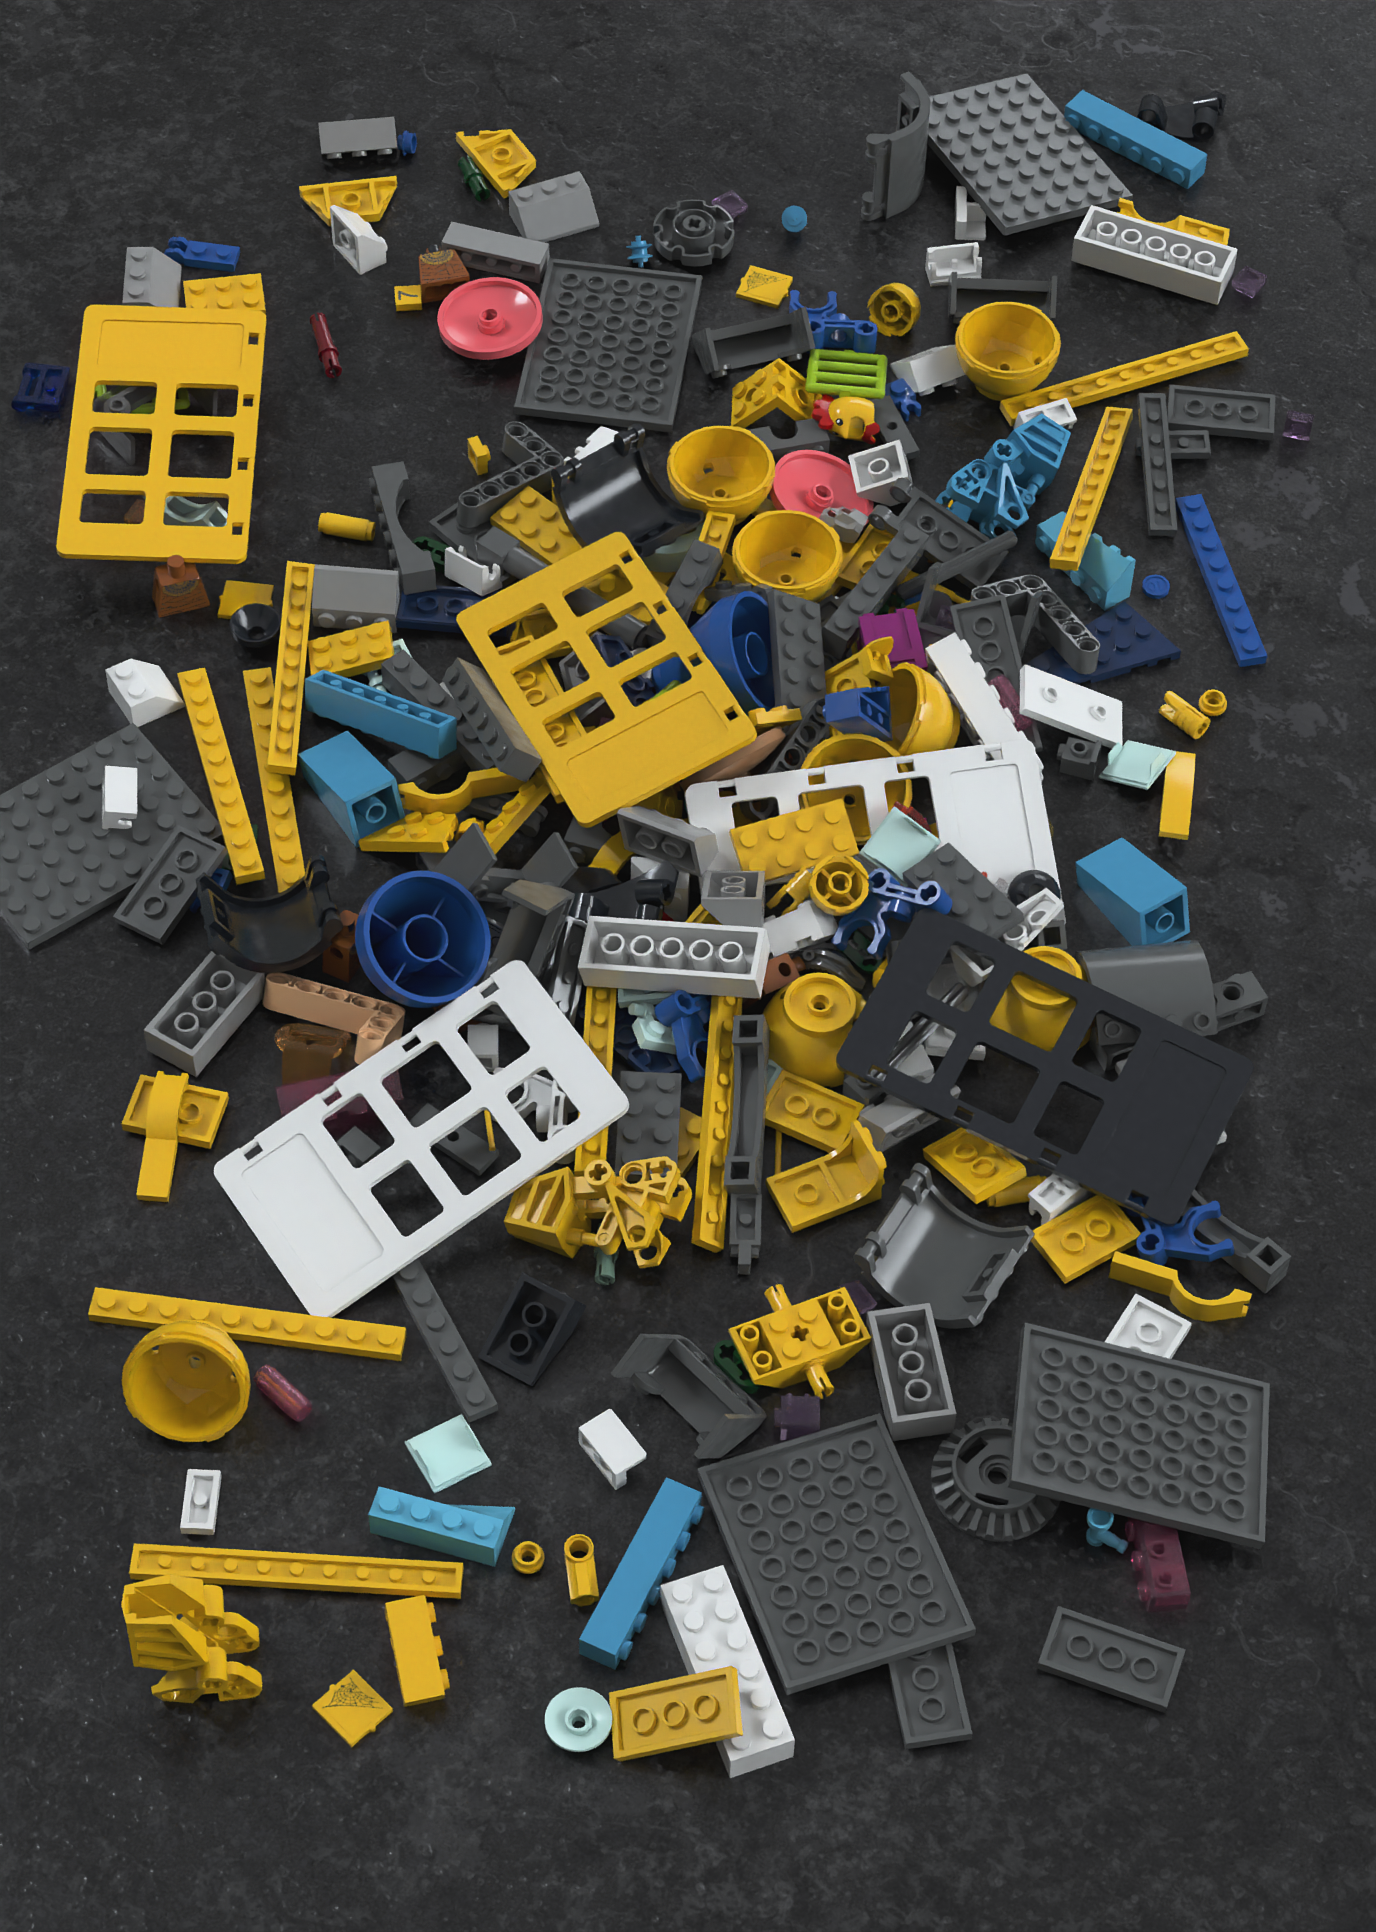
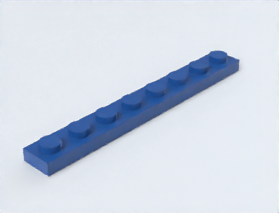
M1202 494L1175 498L1176 511L1239 667L1266 663V651Z

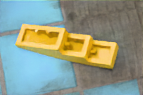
M1176 751V755L1165 767L1160 811V837L1188 840L1196 754Z

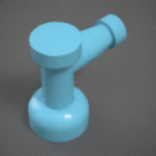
M1090 1508L1087 1514V1523L1090 1527L1086 1534L1087 1542L1092 1546H1101L1105 1543L1123 1554L1129 1542L1124 1539L1121 1540L1115 1534L1108 1531L1113 1524V1513Z

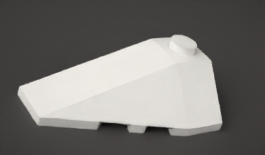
M1045 888L1016 906L1023 912L1024 921L997 938V940L1022 951L1064 907L1063 902ZM958 945L950 947L956 973L971 987L988 978L994 967L992 961Z

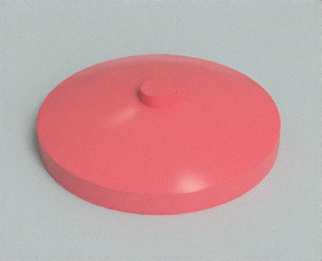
M489 277L467 282L453 290L443 300L438 311L437 321L440 336L451 350L472 359L493 360L513 355L531 344L541 330L543 315L539 298L528 286L508 278Z
M798 450L783 456L775 466V478L769 494L777 511H800L815 516L818 519L823 510L828 507L838 508L843 506L849 510L855 508L867 516L873 511V501L858 497L856 493L851 466L836 456L817 450Z

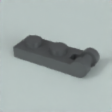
M502 793L474 798L463 811L492 821L503 811L502 807L510 800H513L515 796ZM539 804L531 813L530 818H527L518 829L527 836L535 837L540 830L539 823L545 820L548 810Z

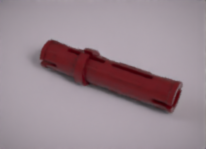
M318 312L319 321L316 320L315 314L309 319L319 349L318 357L324 365L326 376L335 378L332 370L335 369L337 377L342 373L338 360L339 352L333 344L325 314Z

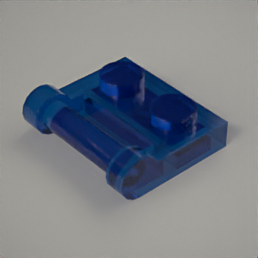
M26 363L23 366V378L18 393L13 397L11 403L12 408L18 412H24L26 409L59 412L71 375L70 368L66 366ZM39 377L34 395L28 396L33 379Z

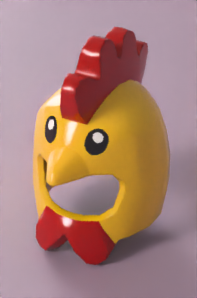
M823 394L821 400L817 399L814 402V410L811 416L819 421V428L829 430L830 434L837 437L863 441L871 445L875 443L876 440L872 435L879 433L880 426L874 421V404L872 401L865 398L848 396L834 399L830 395Z

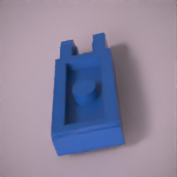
M172 237L168 241L169 249H166L164 253L178 264H184V266L233 272L240 256V247L187 241L184 237Z

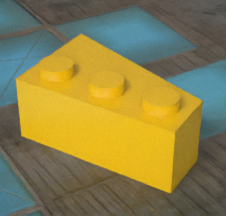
M425 1595L385 1603L384 1613L386 1622L388 1621L390 1641L394 1651L404 1707L444 1699V1690L450 1689L446 1668L440 1670L437 1656L443 1655L440 1636H433L431 1623L437 1622L433 1602L427 1603Z

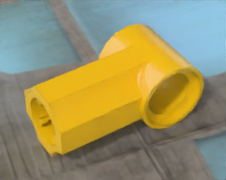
M583 1534L572 1535L564 1545V1560L567 1570L570 1602L578 1606H588L599 1601L594 1545L588 1536ZM575 1551H583L587 1555L582 1558H575L571 1554Z

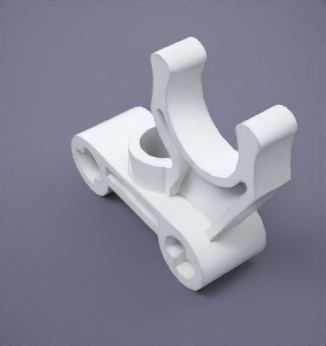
M496 1067L493 1074L498 1073L504 1068ZM535 1074L520 1085L524 1089L523 1096L512 1105L522 1119L536 1110L537 1132H548L547 1137L549 1139L568 1126V1113L575 1112L577 1109L555 1080L551 1081ZM576 1148L558 1160L557 1163L569 1164L575 1160Z

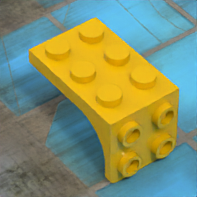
M855 1120L851 1122L849 1136L837 1149L823 1157L766 1178L765 1185L790 1231L794 1233L881 1199L882 1185L885 1184L883 1177L884 1169L887 1165L882 1152L875 1150L868 1128H863L860 1122Z

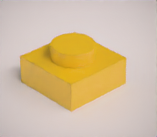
M478 436L468 438V458L477 475L488 473V461L491 460L487 445H482Z

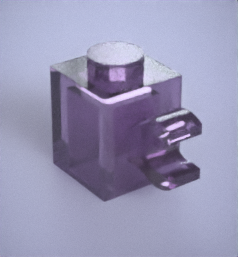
M792 1393L781 1396L780 1408H774V1427L780 1428V1440H792L820 1431V1396H810L809 1394L792 1396Z

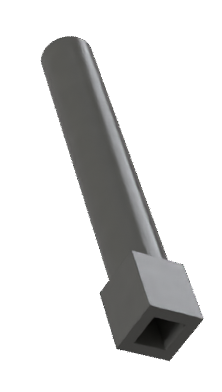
M495 526L477 541V561L491 569L494 563L499 565L502 576L505 573H509L517 579L523 580L549 566L521 549L519 540ZM584 586L564 597L572 612L580 617L609 602ZM629 613L599 628L609 635L620 636L623 642L634 650L644 648L648 644L645 632L649 625Z

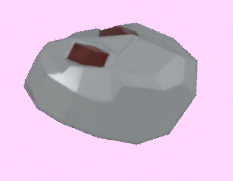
M842 506L824 509L819 519L828 526L833 527L841 541L855 543L867 522L868 516L855 508L849 510Z

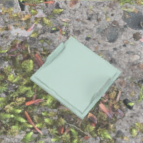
M1127 740L1123 746L1117 742L1108 753V765L1099 775V778L1148 790L1176 755V751Z
M894 806L859 854L878 868L888 870L901 885L907 887L908 884L903 881L902 873L932 854L941 843V840Z
M462 1414L404 1442L434 1494L492 1466Z

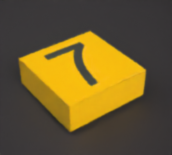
M420 285L394 286L396 311L422 310Z

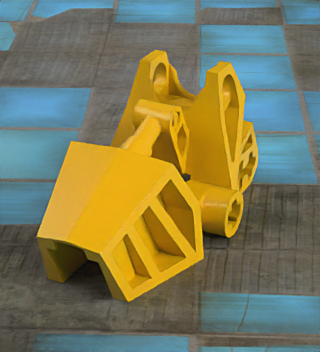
M662 1156L628 1162L622 1166L619 1176L615 1174L607 1161L595 1160L587 1165L584 1176L575 1177L570 1168L565 1167L533 1177L514 1191L504 1224L507 1232L512 1236L572 1259L583 1245L599 1247L604 1254L612 1255L617 1251L623 1238L628 1251L634 1252L639 1268L659 1266L671 1245L668 1238L662 1235L659 1228L664 1217L678 1222L682 1221L692 1198V1190L687 1181L680 1177V1169L676 1162L672 1161L669 1157ZM668 1167L670 1171L667 1172L666 1177L662 1178L660 1174L663 1173V1168ZM631 1172H642V1178L639 1182L635 1184L627 1183V1177ZM680 1187L682 1191H679L678 1197H673L675 1188ZM591 1219H603L597 1234L591 1233ZM649 1246L657 1248L655 1257L649 1260L642 1259L641 1252L643 1249Z
M173 1574L124 1586L121 1605L128 1632L133 1666L168 1671L158 1684L151 1687L154 1696L162 1701L194 1703L202 1694L218 1693L219 1701L247 1699L260 1695L262 1691L261 1673L249 1665L245 1666L234 1661L227 1662L226 1654L250 1652L257 1649L260 1644L259 1628L237 1613L224 1612L223 1589L217 1585H203L202 1579ZM182 1614L183 1617L180 1620L177 1619V1615Z

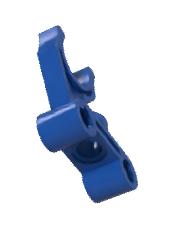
M797 290L790 291L789 313L805 307L799 303L800 292ZM828 292L827 305L824 307L807 308L815 349H824V347L853 348V351L857 353H875L877 325L871 321L850 320L845 314H837L836 292Z
M884 868L875 869L868 875V889L871 892L859 908L840 919L837 931L831 942L839 950H845L852 932L862 926H872L875 930V936L867 951L874 959L880 960L891 939L890 927L887 924V920L890 917L910 923L915 912L918 913L923 908H931L946 915L952 908V899L935 881L924 882L915 890L901 886L888 870Z
M677 990L655 1006V1015L661 1024L666 1027H672L678 1062L686 1072L689 1081L695 1083L705 1077V1070L700 1065L696 1056V1048L703 1050L707 1054L709 1032L705 1031L703 1026L709 1024L712 995L688 994L684 990Z
M1133 1193L1128 1198V1200L1143 1207L1147 1203V1200ZM1212 1201L1206 1205L1191 1207L1183 1216L1182 1221L1173 1227H1163L1141 1216L1145 1231L1138 1236L1136 1241L1140 1259L1163 1266L1167 1262L1168 1257L1212 1262L1221 1257L1232 1256L1235 1251L1231 1239H1225L1218 1244L1208 1245L1201 1243L1194 1236L1196 1227L1202 1221L1221 1216L1219 1202ZM1125 1206L1123 1207L1129 1216H1141V1214Z

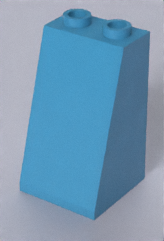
M348 731L298 754L303 777L356 848L360 846L358 841L361 838L405 817L396 778Z
M1121 837L1075 862L1078 886L1131 946L1173 942L1190 933L1187 887Z

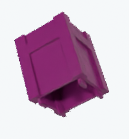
M896 609V613L874 616V613H867L858 618L860 631L859 639L855 642L857 653L873 640L892 636L894 644L892 651L888 655L891 669L900 663L907 662L927 671L928 665L914 609Z

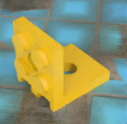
M778 358L732 388L731 426L746 428L777 407L795 421L812 419L813 404L817 399L821 400L822 394L808 393L805 390L806 378Z

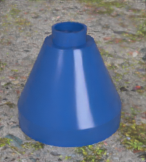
M744 591L724 597L714 604L689 630L738 701L744 713L749 716L748 712L757 708H765V711L768 712L770 709L775 708L768 603L760 595L751 591ZM673 657L652 668V683L656 693H659L673 680H678L683 684L692 678L679 657ZM699 657L690 661L693 667L702 663ZM732 711V712H730V713L727 714V715L737 716V714L735 713V711Z
M411 871L387 881L368 897L357 919L355 943L359 961L366 976L383 994L406 1006L432 1008L455 1000L479 981L489 960L491 936L484 911L467 888L456 880L437 872Z

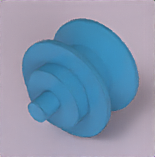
M790 206L782 214V224L790 232H799L807 224V214L799 206Z
M636 236V241L631 242L630 246H626V248L632 250V255L627 259H633V263H638V267H644L643 262H647L649 257H653V255L647 253V248L652 244H647L646 240L641 241V236Z

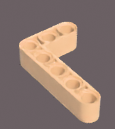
M269 973L266 976L262 1003L265 1008L358 1034L354 1060L359 1065L402 1037L405 1009L397 1004L285 973Z

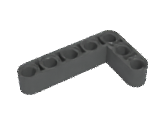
M509 422L504 428L502 452L515 462L517 466L461 493L458 499L456 515L458 524L466 528H473L490 520L493 514L528 485L540 494L552 489L551 470L559 465L563 467L564 457L525 424Z
M1024 575L978 586L972 590L970 601L1005 594L1010 617L1021 614L1026 616L1031 597L1038 591L1042 592L1043 596L1034 626L1073 670L1080 674L1095 672L1100 650L1099 641L1042 578L1036 575Z
M825 698L810 701L804 706L801 711L802 720L791 725L785 734L786 737L773 751L758 775L801 769L807 755L817 746L830 727L824 717L821 719L816 713L818 705L822 708L825 705ZM802 728L808 733L807 742L801 739L800 731ZM786 751L792 755L791 765L785 762L784 755ZM774 798L760 799L761 808L759 812L753 808V801L740 802L742 814L753 823L779 815L777 801Z

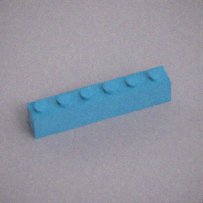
M1084 90L1080 91L1065 106L1064 117L1078 133L1186 189H1189L1205 172L1207 160L1205 152Z
M321 670L305 679V710L316 713L319 717L335 720L341 725L354 727L365 734L383 738L384 741L397 743L405 746L408 750H416L433 759L443 758L448 753L457 749L456 717L326 670Z
M667 1477L665 1478L579 1638V1654L614 1670L621 1659L625 1661L628 1658L633 1646L631 1639L634 1633H640L644 1628L648 1616L645 1613L649 1605L654 1606L660 1597V1584L664 1577L669 1579L676 1565L674 1558L678 1550L682 1552L685 1550L690 1539V1533L688 1532L692 1524L698 1525L705 1508L701 1506L702 1492Z

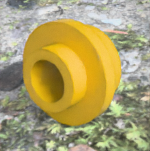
M1211 689L1200 697L1198 705L1204 714L1219 716L1225 712L1227 700L1222 692Z
M522 1542L512 1552V1564L521 1573H535L544 1564V1552L534 1542ZM526 1556L534 1558L531 1562H524L522 1559Z

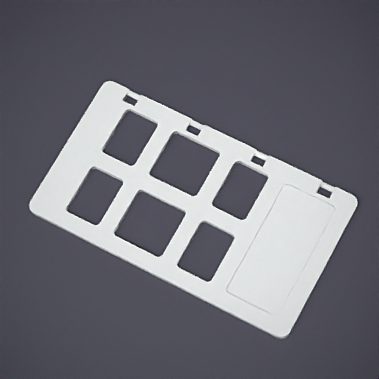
M1026 739L828 765L819 768L754 775L723 781L695 783L690 785L685 792L689 824L698 828H707L716 835L719 852L706 871H741L729 834L730 829L735 828L732 804L774 798L777 801L780 816L800 810L798 801L800 794L859 786L863 789L870 834L872 836L889 814L884 784L886 782L924 777L929 781L938 839L941 840L935 851L949 842L1006 897L1008 887L1013 879L1020 873L1028 870H1040L1048 873L1054 878L1060 889L1036 751L1032 742ZM1001 751L1002 759L986 761L985 752ZM912 762L914 771L898 773L896 764ZM824 774L825 783L809 785L808 776ZM735 786V796H719V788ZM861 854L858 855L860 859H862L872 868L878 869L876 865H874L868 859L863 857ZM705 873L702 876V878L698 876L701 896ZM795 874L765 882V886L788 883ZM1039 885L1031 886L1028 891L1030 898L1044 889ZM809 895L803 902L811 900V896ZM1064 907L1053 919L1064 920L1066 923ZM848 940L847 944L856 950L857 948L851 943V940ZM823 942L820 945L803 948L799 951L816 948H835L833 943ZM859 951V953L864 957V960L874 959L871 955L865 956L861 951ZM884 952L883 957H887V953Z
M519 960L509 962L491 974V977L476 987H472L418 1024L411 1032L380 1050L335 1081L332 1086L322 1093L316 1094L256 1135L249 1143L240 1149L237 1148L216 1163L214 1167L216 1179L310 1315L334 1317L628 1111L629 1101L626 1095L524 962ZM495 983L499 989L484 999L481 992ZM496 1004L511 1021L530 1049L507 1067L491 1075L458 1033V1028L489 1006ZM417 1037L421 1043L406 1052L402 1046ZM439 1044L469 1083L471 1090L421 1126L413 1127L383 1087L382 1081L432 1045ZM541 1070H547L580 1113L577 1120L544 1142L536 1138L507 1099V1094ZM339 1091L342 1097L327 1107L323 1100ZM362 1096L369 1103L395 1141L392 1146L360 1168H354L324 1127L323 1122L346 1104ZM487 1110L515 1145L521 1157L470 1194L462 1195L433 1156L430 1148L481 1111ZM260 1145L263 1151L248 1161L244 1155ZM411 1163L444 1209L440 1215L405 1237L401 1235L371 1193V1189L403 1165Z

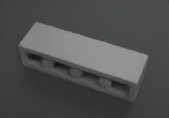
M451 222L441 242L442 251L455 250L466 267L536 283L541 282L550 258L548 243Z

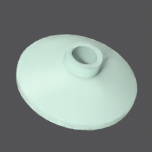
M582 1687L570 1688L557 1694L549 1703L545 1712V1728L550 1739L560 1748L571 1752L589 1751L599 1746L608 1737L612 1728V1711L606 1699L596 1691ZM576 1721H582L585 1723V1726L574 1728L573 1724Z

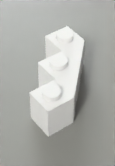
M811 899L799 904L797 910L778 918L775 915L765 918L763 928L766 929L771 946L768 960L784 953L792 955L803 948L820 945L831 939L838 928L834 916L826 914L817 908Z

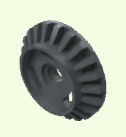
M991 1417L983 1418L982 1422L974 1423L970 1421L965 1423L964 1428L953 1430L946 1441L943 1440L939 1445L931 1469L932 1494L942 1514L950 1523L966 1534L988 1541H1013L1032 1535L1052 1519L1061 1500L1008 1488L1013 1423H1010V1420L1006 1418H1001V1421H991ZM981 1444L985 1445L967 1464L961 1460V1457L973 1447ZM992 1472H1001L1006 1476L1007 1480L1003 1484H994L989 1480L988 1476ZM976 1497H981L1005 1503L1008 1505L989 1504L977 1499Z

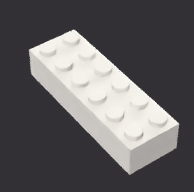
M1091 205L1074 237L1071 261L1218 305L1234 272L1238 249Z
M953 633L925 648L928 665L927 672L939 681L948 694L951 703L959 709L960 725L973 746L1020 739L1027 740L1025 734L1022 731L1017 732L1013 723L1015 721L1010 710L1007 707L1003 709L1000 705V696L994 685L989 686L985 681L986 674L979 662L974 663L970 657L972 652L965 639L960 641L957 634ZM1000 750L985 752L986 761L1002 759ZM1036 754L1042 785V780L1044 779L1042 775V769H1044L1040 758Z
M589 916L578 969L584 986L663 992L684 990L691 994L761 999L771 946L766 929L760 927Z
M721 1565L661 1585L660 1604L688 1674L691 1675L733 1666L737 1669L743 1736L716 1741L729 1777L732 1778L793 1757L794 1736L724 1566Z

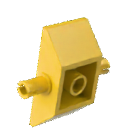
M775 1285L777 1292H775L773 1286L769 1287L764 1294L774 1313L728 1329L753 1383L783 1389L808 1379L817 1399H823L822 1391H824L826 1397L830 1396L835 1389L826 1372L840 1368L871 1341V1336L846 1288L843 1287L792 1306L783 1285Z

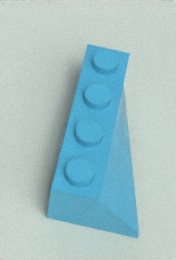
M1064 511L1037 525L1035 544L1049 558L1052 555L1066 517ZM1094 533L1090 535L1078 571L1070 570L1064 572L1076 586H1079L1089 596L1092 602L1097 603L1105 611L1130 597L1136 560L1131 556L1123 557L1120 555L1119 548L1114 545L1108 547L1102 542V537Z
M378 1487L368 1517L370 1533L495 1567L512 1521L515 1507L449 1505Z

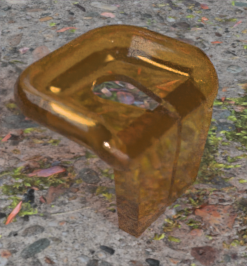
M288 1023L279 1028L275 1034V1043L283 1051L282 1088L319 1094L326 1090L332 1060L339 1056L345 1047L351 1043V1034L336 1028L300 1023ZM306 1040L320 1041L313 1043L311 1045H306Z

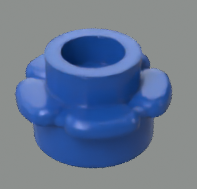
M405 130L402 135L398 136L397 148L402 150L404 156L407 153L414 154L417 146L416 134Z

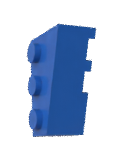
M889 686L854 688L825 695V705L822 709L823 717L829 725L842 734L862 733L876 737L883 742L893 740Z

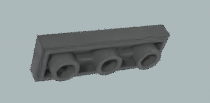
M890 395L884 396L882 399L870 400L874 404V421L880 426L878 434L882 442L887 444L900 439L907 460L919 457L920 450Z
M427 1103L409 1122L413 1127H419L441 1111ZM462 1125L433 1145L478 1176H481L499 1156L497 1148H495V1151H490L489 1143Z

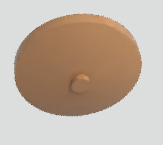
M778 726L761 734L753 743L683 780L680 783L681 788L685 793L687 788L695 783L752 776L749 771L765 760L786 737L781 726Z

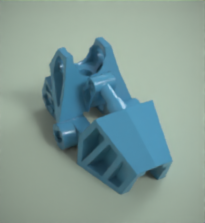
M1041 413L1015 428L1006 440H997L985 455L984 460H973L956 472L948 481L946 490L940 493L935 501L941 505H946L952 499L953 504L950 508L946 507V509L966 523L968 519L979 523V532L989 539L997 537L994 532L995 527H1001L1004 532L1013 531L1012 528H1018L1029 519L1027 511L1035 502V494H1041L1052 483L1059 469L1071 432ZM1010 510L1019 513L1020 519L1014 520L1009 515Z

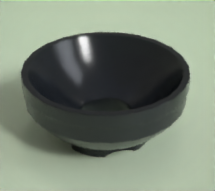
M253 603L245 605L236 610L230 619V629L234 639L246 647L260 648L267 646L275 641L280 634V616L274 608L265 604ZM254 631H261L265 634L260 639L249 637L250 633Z
M1028 870L1020 873L1013 879L1007 890V898L1015 906L1030 898L1028 891L1033 885H1039L1043 889L1047 888L1059 899L1061 898L1057 882L1048 873L1040 870Z

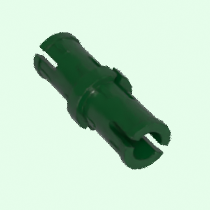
M467 156L469 164L465 157H462L458 161V167L464 175L466 186L471 188L477 201H481L479 194H481L484 201L487 200L491 193L484 182L483 173L477 169L472 157Z

